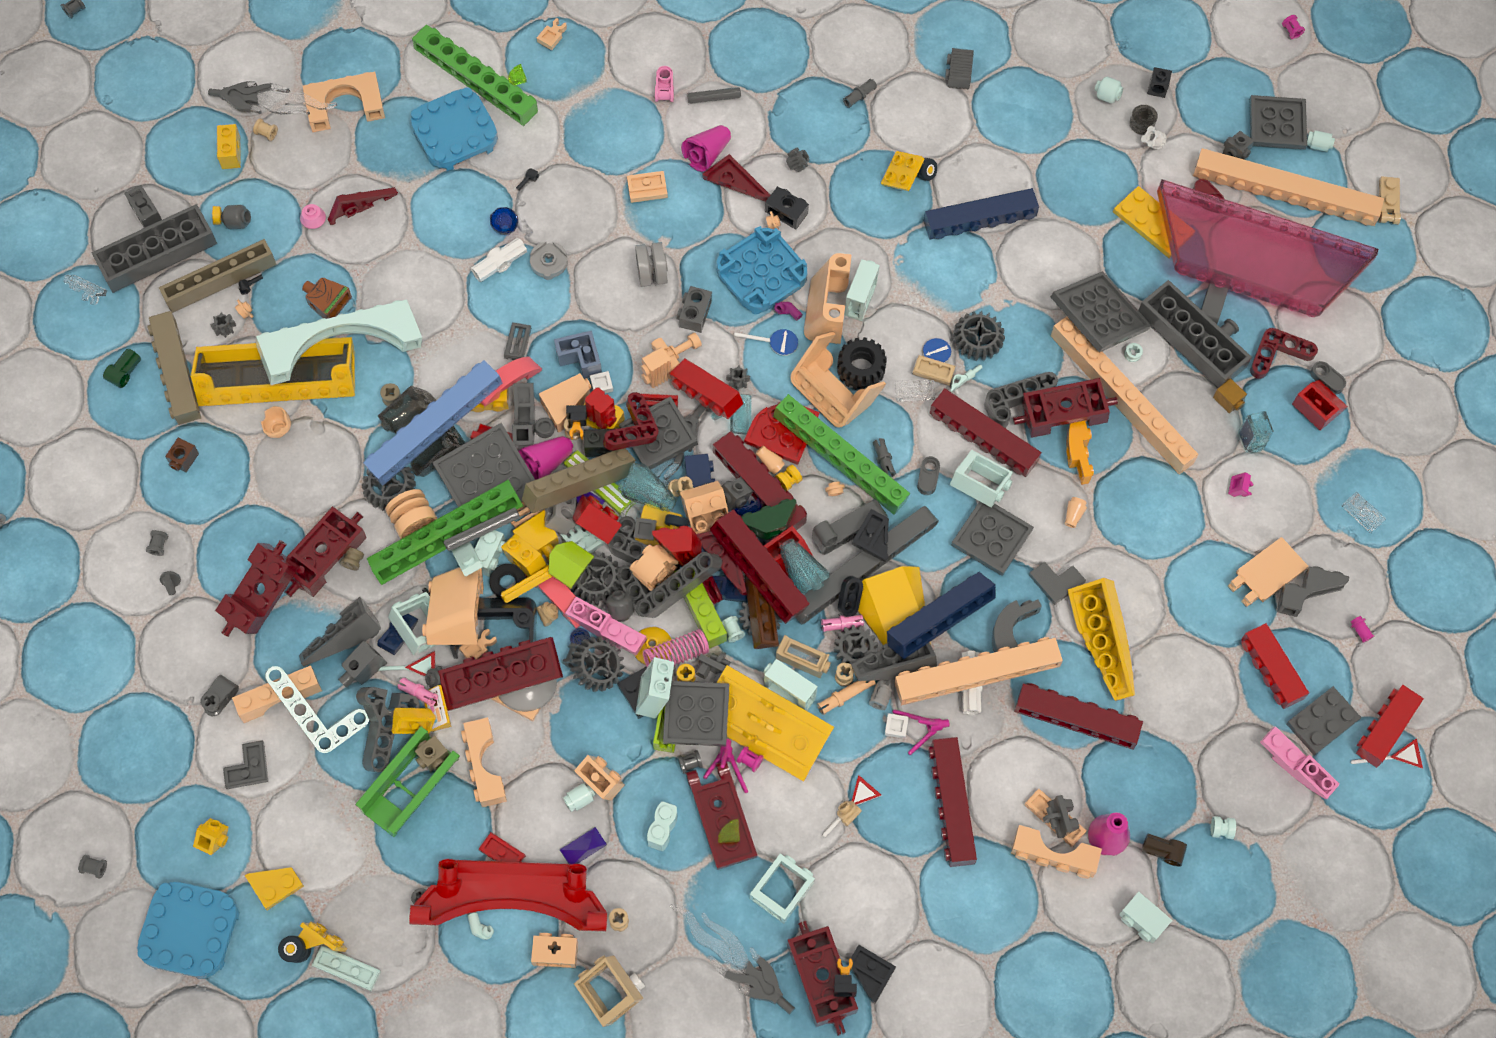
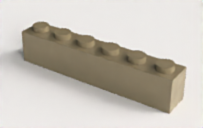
M265 239L158 288L167 306L173 313L277 264Z
M172 311L149 317L150 325H147L150 336L154 337V341L151 342L155 353L158 352L159 357L156 358L158 368L162 369L163 374H160L162 384L167 387V391H164L167 402L171 403V407L168 408L172 419H176L178 425L201 419L176 319Z
M626 448L609 452L526 483L522 501L532 513H536L630 477L636 460Z

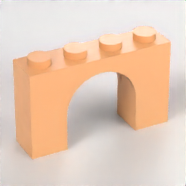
M366 72L360 75L303 85L312 132L331 129L328 107L332 100L341 95H353L363 102L367 122L385 118L375 72Z

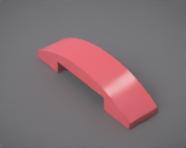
M522 357L507 363L496 370L503 384L480 403L487 406L498 399L502 391L524 377L527 380L541 372L542 368L530 357Z
M551 577L536 586L562 612L563 616L575 629L581 626L565 614L576 597L566 585Z

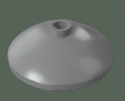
M557 679L499 696V699L506 706L517 711L528 712L540 709L554 696Z

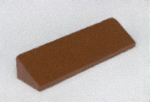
M745 574L754 649L778 647L779 641L774 609Z

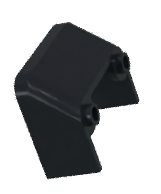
M517 597L505 603L502 598H479L478 620L513 619L517 627L529 629V640H531V643L536 641L537 607L533 599ZM450 645L454 659H458L459 645Z

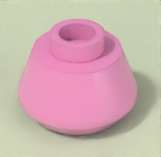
M315 204L306 205L300 215L302 225L309 229L319 228L326 220L324 210Z

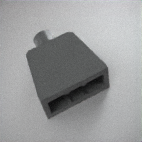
M363 641L342 663V667L346 672L338 680L346 688L355 680L360 684H364L381 667L385 666L387 661L372 646Z

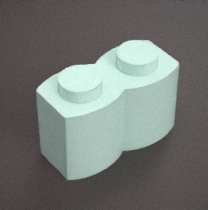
M662 801L656 808L655 821L651 824L647 833L648 847L663 852L668 846L670 831L677 822V807L675 805Z

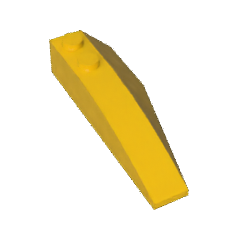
M1101 578L1068 589L1077 629L1082 634L1086 647L1091 651L1095 659L1094 662L1097 668L1100 669L1114 701L1135 696L1128 639L1114 581Z

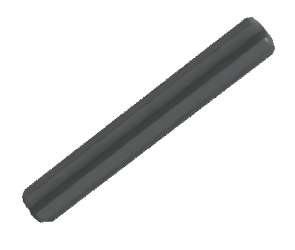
M512 508L444 540V545L448 551H451L519 519L520 515L516 508Z

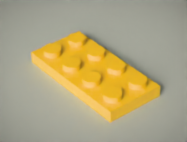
M1138 186L1114 208L1113 213L1165 256L1170 258L1172 255L1160 203ZM1165 208L1176 253L1194 236L1195 231Z

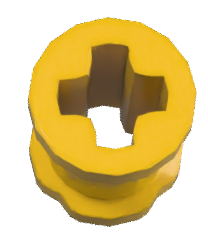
M690 664L680 665L677 669V681L695 682V669ZM684 673H688V678H684Z

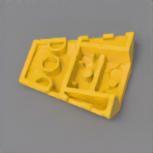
M901 566L862 581L863 591L858 613L862 614L869 628L874 631L881 644L885 645L887 644V631L890 628L898 625L908 616H912L925 606L920 568Z

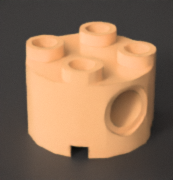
M650 544L643 550V556L632 563L630 570L643 585L652 591L658 583L661 584L675 572L677 568L675 565L678 564V561L661 545L653 547Z

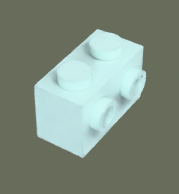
M496 530L481 536L474 549L483 565L482 575L488 577L497 567L498 558L503 553L501 546L506 543L504 534Z
M1140 892L1133 897L1119 914L1122 917L1121 920L1128 927L1133 926L1144 941H1150L1152 944L1172 922V919Z

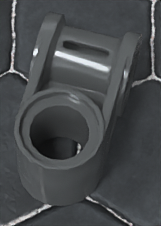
M219 675L201 698L200 703L205 713L209 716L219 715L232 698L235 697L239 686L223 675Z

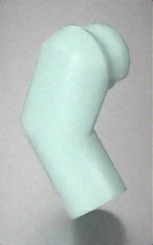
M478 913L467 915L470 929L474 936L483 940L492 937L494 929L490 925L480 924Z

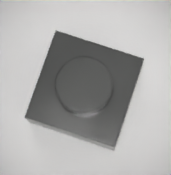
M636 517L633 537L654 541L652 531L656 530L657 521Z

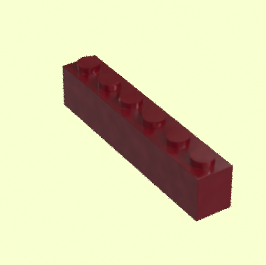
M944 388L931 404L930 414L935 420L942 421L950 430L960 433L968 442L975 443L983 452L990 453L996 457L998 462L1011 467L1016 474L1027 477L1039 461L1041 451Z
M730 431L713 444L714 455L736 479L741 477L753 490L751 496L762 508L778 505L779 502L785 499H794L789 491H785L781 487L780 481L768 473L767 466L764 463H759L755 453L744 446L740 436H735ZM796 504V511L788 528L793 526L798 530L806 524L807 512L803 506Z
M733 509L716 520L710 531L786 624L801 614L810 603L805 595L794 585L793 580L781 569L780 564L769 554L767 548L756 538L755 533L743 522L742 517Z
M1023 683L1014 710L1016 713L1134 750L1138 743L1143 721L1134 715L1125 716L1119 714L1117 710L1111 708L1103 709L1092 702L1084 703L1074 696L1065 697L1059 695L1054 690L1048 689L1046 691L1032 683Z
M958 737L932 740L931 747H928L929 759H933L934 767H931L932 778L936 779L937 782L934 792L936 800L939 799L940 801L938 818L943 820L944 828H941L942 841L946 840L947 848H944L945 861H949L950 867L974 865L977 861Z

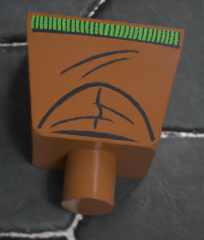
M320 278L316 284L306 281L302 287V290L308 293L306 295L308 305L325 319L336 317L352 298L348 287L326 278Z

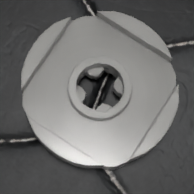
M542 242L536 245L530 254V264L533 272L546 280H551L553 277L562 274L568 266L567 253L563 246L555 242L553 244ZM552 257L553 259L552 262L546 263L545 258L550 259Z

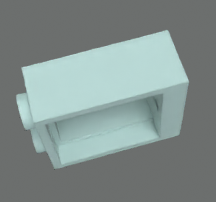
M861 259L846 297L844 316L863 321L877 285L880 265L870 260Z
M971 450L955 471L950 485L992 508L996 501H1001L1005 493L1004 490H1009L1013 482L1010 480L1013 472ZM972 470L999 486L996 490H993L967 476V474Z
M427 592L420 595L415 594L405 602L395 603L391 607L388 616L414 656L436 645H427L426 636L422 635L416 638L402 616L419 608L427 616L430 596Z
M653 658L641 676L635 714L656 718L663 709L670 696L674 667L673 661Z
M777 659L773 664L769 663L763 672L765 674L763 678L764 686L808 711L816 700L818 686Z
M779 854L750 893V900L785 924L814 884L815 878L812 877L813 873L804 867L801 869L795 865L796 861L788 855L784 857L782 854ZM781 864L805 881V884L786 909L760 892Z

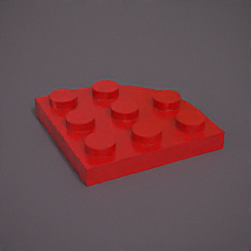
M777 405L764 408L753 419L744 443L757 449L764 445L784 460L798 465L807 444L773 417ZM805 407L818 418L820 412Z

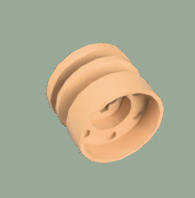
M413 489L399 494L385 508L391 523L395 524V530L400 539L438 519L433 509L429 507L425 494L420 489Z

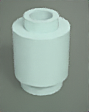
M1316 130L1314 132L1310 131L1307 146H1310V149L1328 152L1329 149H1333L1335 138H1332L1331 133Z
M582 783L567 792L563 800L570 812L578 811L594 801L593 796H595V792L589 785L586 786Z

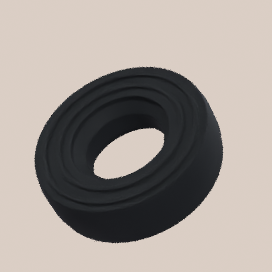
M502 564L491 573L489 580L490 588L498 598H502L501 592L507 590L500 585V580L503 576H513L516 580L515 584L526 578L524 572L518 566Z

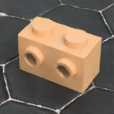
M587 755L574 771L602 799L612 801L625 786L621 781L622 777L616 771H610L606 767L607 762L602 757Z

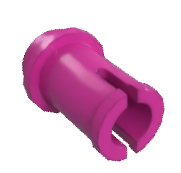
M1359 616L1350 622L1352 624L1351 628L1356 630L1362 642L1365 643L1375 636L1366 625V619Z

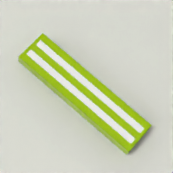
M576 450L564 462V466L569 468L589 459ZM616 483L593 490L619 515L634 503V499Z

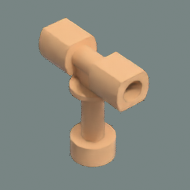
M694 332L687 336L688 340L675 348L672 345L668 347L662 338L654 340L651 345L654 351L660 347L665 350L671 359L672 371L679 364L677 360L679 359L678 354L691 347L697 349L702 346V343Z

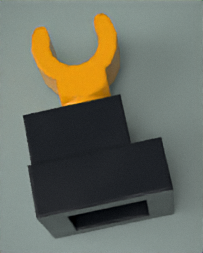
M566 405L567 419H571L572 425L570 438L572 440L573 434L579 432L581 439H583L584 434L581 426H587L586 405Z
M838 959L837 968L840 971V975H835L834 997H856L857 984H852V975H849L853 965L852 959H849L848 967H843L841 959Z

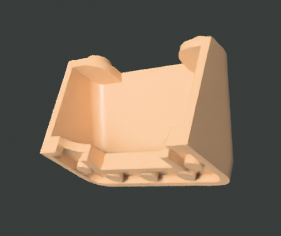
M458 567L433 577L432 581H429V593L431 594L427 622L422 627L423 636L427 638V645H477L478 634L476 633V627L478 626L479 596L483 594L484 590L482 568L468 576H464L461 568Z

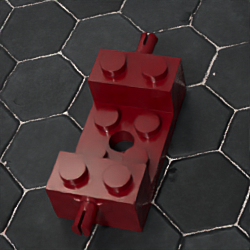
M1100 378L1023 393L1022 405L1024 415L1013 417L1014 425L1026 423L1031 438L1051 434V427L1087 420L1089 426L1108 423L1110 414L1108 406L1118 405L1117 397L1106 399ZM1069 401L1072 405L1069 408H1064L1061 403Z
M332 506L287 557L300 567L291 579L292 584L285 591L286 595L291 598L300 589L314 597L327 583L324 576L348 549H357L367 538L363 528L357 525L363 518L359 512H356L349 519ZM319 545L327 546L326 551L323 553H318L316 549Z
M279 540L275 548L267 543H257L247 559L252 563L234 594H225L215 610L227 621L226 626L221 631L222 634L229 637L234 627L245 634L258 633L300 567L282 554V551L287 546L286 543ZM260 583L265 586L263 594H259L257 590Z
M803 921V924L800 922L798 925L802 935L788 939L787 947L793 964L796 965L814 1024L816 1027L834 1024L837 1036H840L841 1032L843 1035L846 1031L842 1020L847 1016L856 1014L858 1006L854 997H834L835 975H840V971L837 968L840 956L829 926L810 932L807 921ZM825 969L829 973L828 979L824 981L819 980L816 976L817 971Z

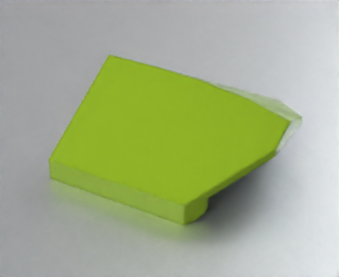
M573 541L557 544L549 554L548 574L571 589L594 556Z

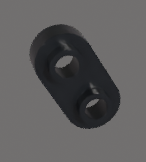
M848 576L842 582L838 611L846 617L854 616L859 610L863 591V583L859 578Z

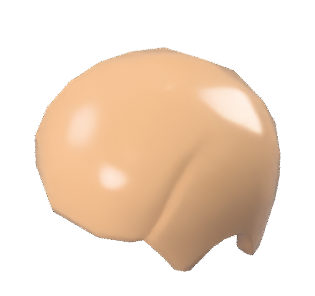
M273 406L264 412L265 419L261 421L263 432L270 438H281L290 430L291 419L283 408Z

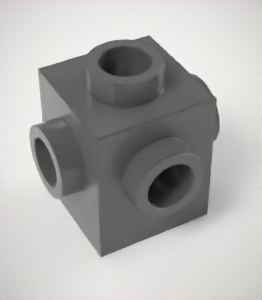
M1239 131L1233 137H1228L1224 142L1223 146L1225 148L1222 154L1246 160L1251 153L1250 150L1255 141L1242 131Z
M741 477L731 482L726 481L721 486L729 511L735 508H742L753 492Z

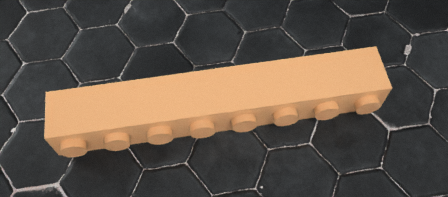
M1044 637L1032 644L1024 642L1015 648H1000L995 653L983 652L974 658L969 656L958 659V662L950 663V661H945L938 664L937 667L930 668V666H925L912 673L904 671L895 677V686L902 706L1061 666L1063 660L1056 638L1049 639V637Z

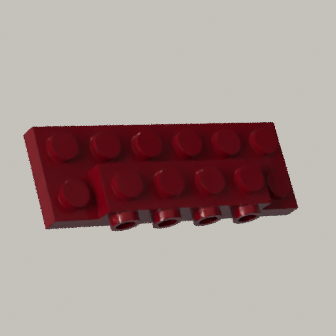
M553 637L532 643L531 640L518 643V647L506 646L500 648L498 653L494 654L493 651L481 654L482 658L463 659L462 664L439 670L438 673L447 711L563 678Z

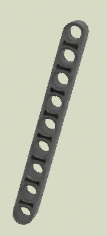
M926 506L917 510L888 532V559L886 563L938 524L939 520ZM865 551L860 552L804 594L810 604L795 618L801 625L808 622L839 599L842 582L846 577L855 576L863 581L886 563Z

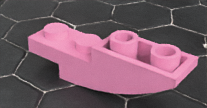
M575 597L565 613L573 621L597 637L601 636L603 640L609 639V644L616 643V648H623L634 655L638 654L647 640L645 635L611 618L610 614L578 597Z
M1276 726L1272 727L1260 741L1273 755L1272 759L1322 798L1328 799L1339 786V783L1313 757L1305 755Z

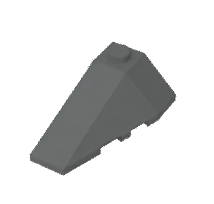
M361 597L340 613L342 617L335 624L330 623L326 627L327 630L322 638H315L299 655L303 666L361 644L363 641L366 642L369 638H374L379 633V630H381L379 621Z
M930 642L905 659L893 651L887 643L882 646V650L866 655L851 664L858 681L894 680L899 673L904 671L912 673L925 666H930V668L937 667V659Z

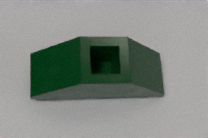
M785 499L779 502L778 505L772 507L765 506L758 512H748L741 517L743 522L756 536L768 540L787 530L796 511L797 501L796 499Z

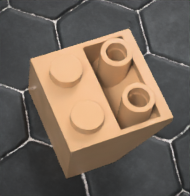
M718 481L680 492L683 508L689 520V526L693 528L696 534L709 532L716 520L729 513L723 488Z

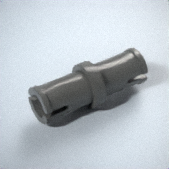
M870 78L861 86L855 87L852 93L843 98L845 106L850 108L859 100H864L867 94L877 88L876 82Z
M879 438L881 446H879L876 439L873 441V446L877 454V463L880 464L881 469L886 474H888L889 470L891 477L896 475V471L891 461L892 455L886 447L885 439Z

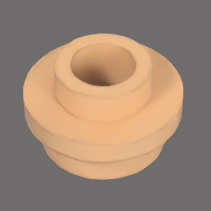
M832 482L828 484L829 487L825 488V492H828V496L831 497L844 494L843 489L845 486L840 484V482Z

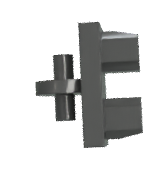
M722 651L719 656L712 653L710 658L701 654L698 659L699 665L696 675L706 679L711 671L716 674L713 683H717L726 666H730L731 662L725 659L727 653Z
M1058 795L1055 799L1047 802L1049 806L1046 808L1048 815L1043 817V822L1051 824L1052 829L1056 831L1057 838H1064L1071 832L1079 829L1078 820L1076 818L1069 819L1068 812H1071L1074 808L1072 799H1064L1063 795Z

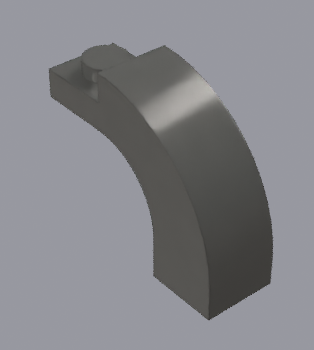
M514 383V424L512 425L514 445L534 444V383Z
M1038 599L1033 602L1028 600L1020 606L1017 600H1015L1001 611L992 632L994 653L1003 647H1010V649L1018 647L1013 636V627L1018 622L1040 612L1042 605Z

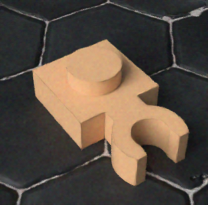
M556 18L553 21L552 27L546 26L539 34L537 42L553 50L562 39V33L567 29L566 23L564 22L562 26H557L559 19Z
M486 629L482 632L481 638L478 639L477 645H462L459 650L466 658L475 657V659L482 658L481 654L488 652L487 646H493L497 642V638L493 637L491 640H487L486 637L490 634V630Z

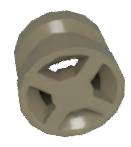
M389 383L381 388L382 401L387 407H396L401 403L402 396L397 385Z
M349 548L339 563L347 569L357 571L360 567L359 562L363 559L364 554L357 549Z

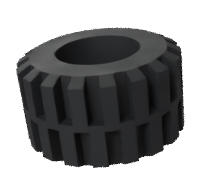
M858 337L854 341H847V345L844 344L838 356L837 373L840 376V380L842 382L846 381L845 385L847 387L853 386V390H857V388L865 389L868 386L879 383L883 380L886 369L887 356H885V350L881 349L879 343L875 344V340L871 339L868 341L866 337H863V340H859ZM857 359H865L872 366L867 369H859L852 362Z

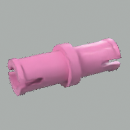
M862 614L850 617L840 615L839 618L821 619L822 631L841 630L842 632L845 627L848 629L852 628V625H855L856 628L864 627V622L861 621L863 616Z
M402 678L399 681L405 684L404 686L398 684L399 690L415 696L418 700L425 702L429 706H433L436 703L432 698L437 700L438 695L425 689L422 684H415L407 678Z

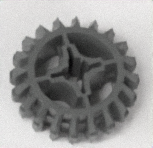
M973 311L971 316L966 313L964 318L961 317L953 331V342L956 344L957 350H961V355L968 354V359L973 356L975 361L981 357L984 361L987 356L991 359L994 354L997 355L1005 340V335H1003L1005 331L1004 328H1001V322H996V316L990 318V313L983 315L982 311L979 314Z
M404 467L397 473V475L405 480L404 484L396 479V475L383 486L368 470L366 471L368 476H363V481L365 482L362 484L364 497H367V502L369 504L372 503L374 508L379 506L382 511L393 498L416 487L415 476L411 473L410 467ZM374 486L382 491V496L374 492Z
M596 552L593 553L594 558L584 570L588 576L584 580L585 582L583 584L580 583V576L571 588L576 597L580 596V599L583 601L587 599L589 604L595 601L597 606L601 600L606 604V598L614 591L619 590L618 588H622L621 582L617 578V576H622V574L617 573L620 568L617 567L618 562L616 560L612 561L611 555L605 559V553L603 552L600 557L597 556ZM611 573L613 576L612 581L606 586L605 579Z
M599 636L596 639L594 637H590L588 640L584 639L581 641V644L576 645L577 651H573L571 654L574 659H571L569 663L574 664L570 671L576 672L573 679H580L578 685L585 684V690H589L592 687L593 692L598 690L603 692L606 691V688H613V684L619 682L618 677L623 675L620 670L624 669L625 666L620 664V661L624 660V657L618 656L621 650L614 649L616 643L609 645V639L603 641L602 637ZM589 649H598L603 653L597 655L594 652L591 653ZM600 659V661L598 662V663H599V665H598L599 667L596 668V669H594V668L596 667L595 664L597 663V662H595V661H597V660ZM597 673L600 676L603 675L605 679L598 680L593 678L592 675Z

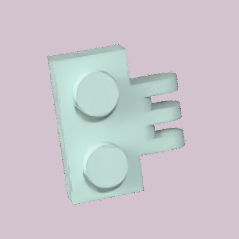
M578 524L574 528L576 533L572 529L568 532L570 537L560 534L564 542L573 541L590 554L604 545V541L587 530L583 532Z

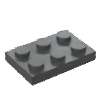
M1333 686L1289 720L1286 725L1315 756L1362 717Z

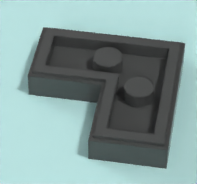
M1043 562L1029 573L1031 579L1054 605L1069 595L1068 589L1083 585L1086 582V579L1074 566H1071L1061 575L1057 576L1048 564Z
M263 740L242 744L244 764L223 768L226 789L268 782Z

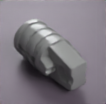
M895 679L878 681L869 700L870 706L878 710H886L893 693Z

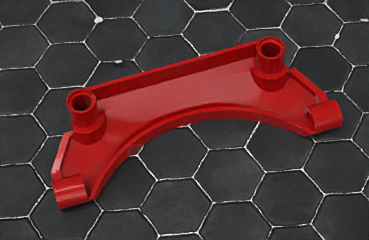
M444 859L438 863L437 885H431L415 904L410 906L409 924L440 925L453 918L477 911L519 909L555 917L579 931L606 932L607 912L594 892L586 890L587 868L582 864Z

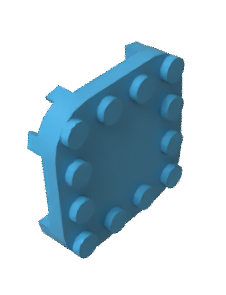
M469 87L453 91L411 111L413 132L416 134L433 167L446 168L447 171L453 170V165L485 151L487 154L491 153L497 143L498 135L495 124L480 97Z
M761 226L755 228L753 234L728 250L723 249L717 259V274L738 301L753 314H760L771 309L776 303L785 300L800 290L807 282L806 261L800 259L781 237V232L777 228H762Z
M181 882L161 884L151 900L138 940V957L145 964L156 970L161 969L196 977L197 979H206L214 975L219 970H222L225 964L224 958L235 922L239 920V911L236 903L228 894L221 891Z

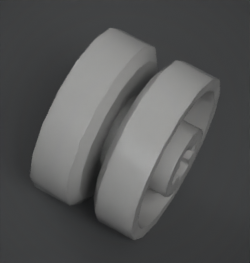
M662 242L651 244L650 256L645 244L635 245L641 287L651 286V274L653 273L655 282L658 285L668 283L667 261Z

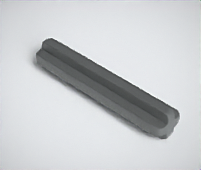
M739 87L687 93L688 103L741 97V89Z

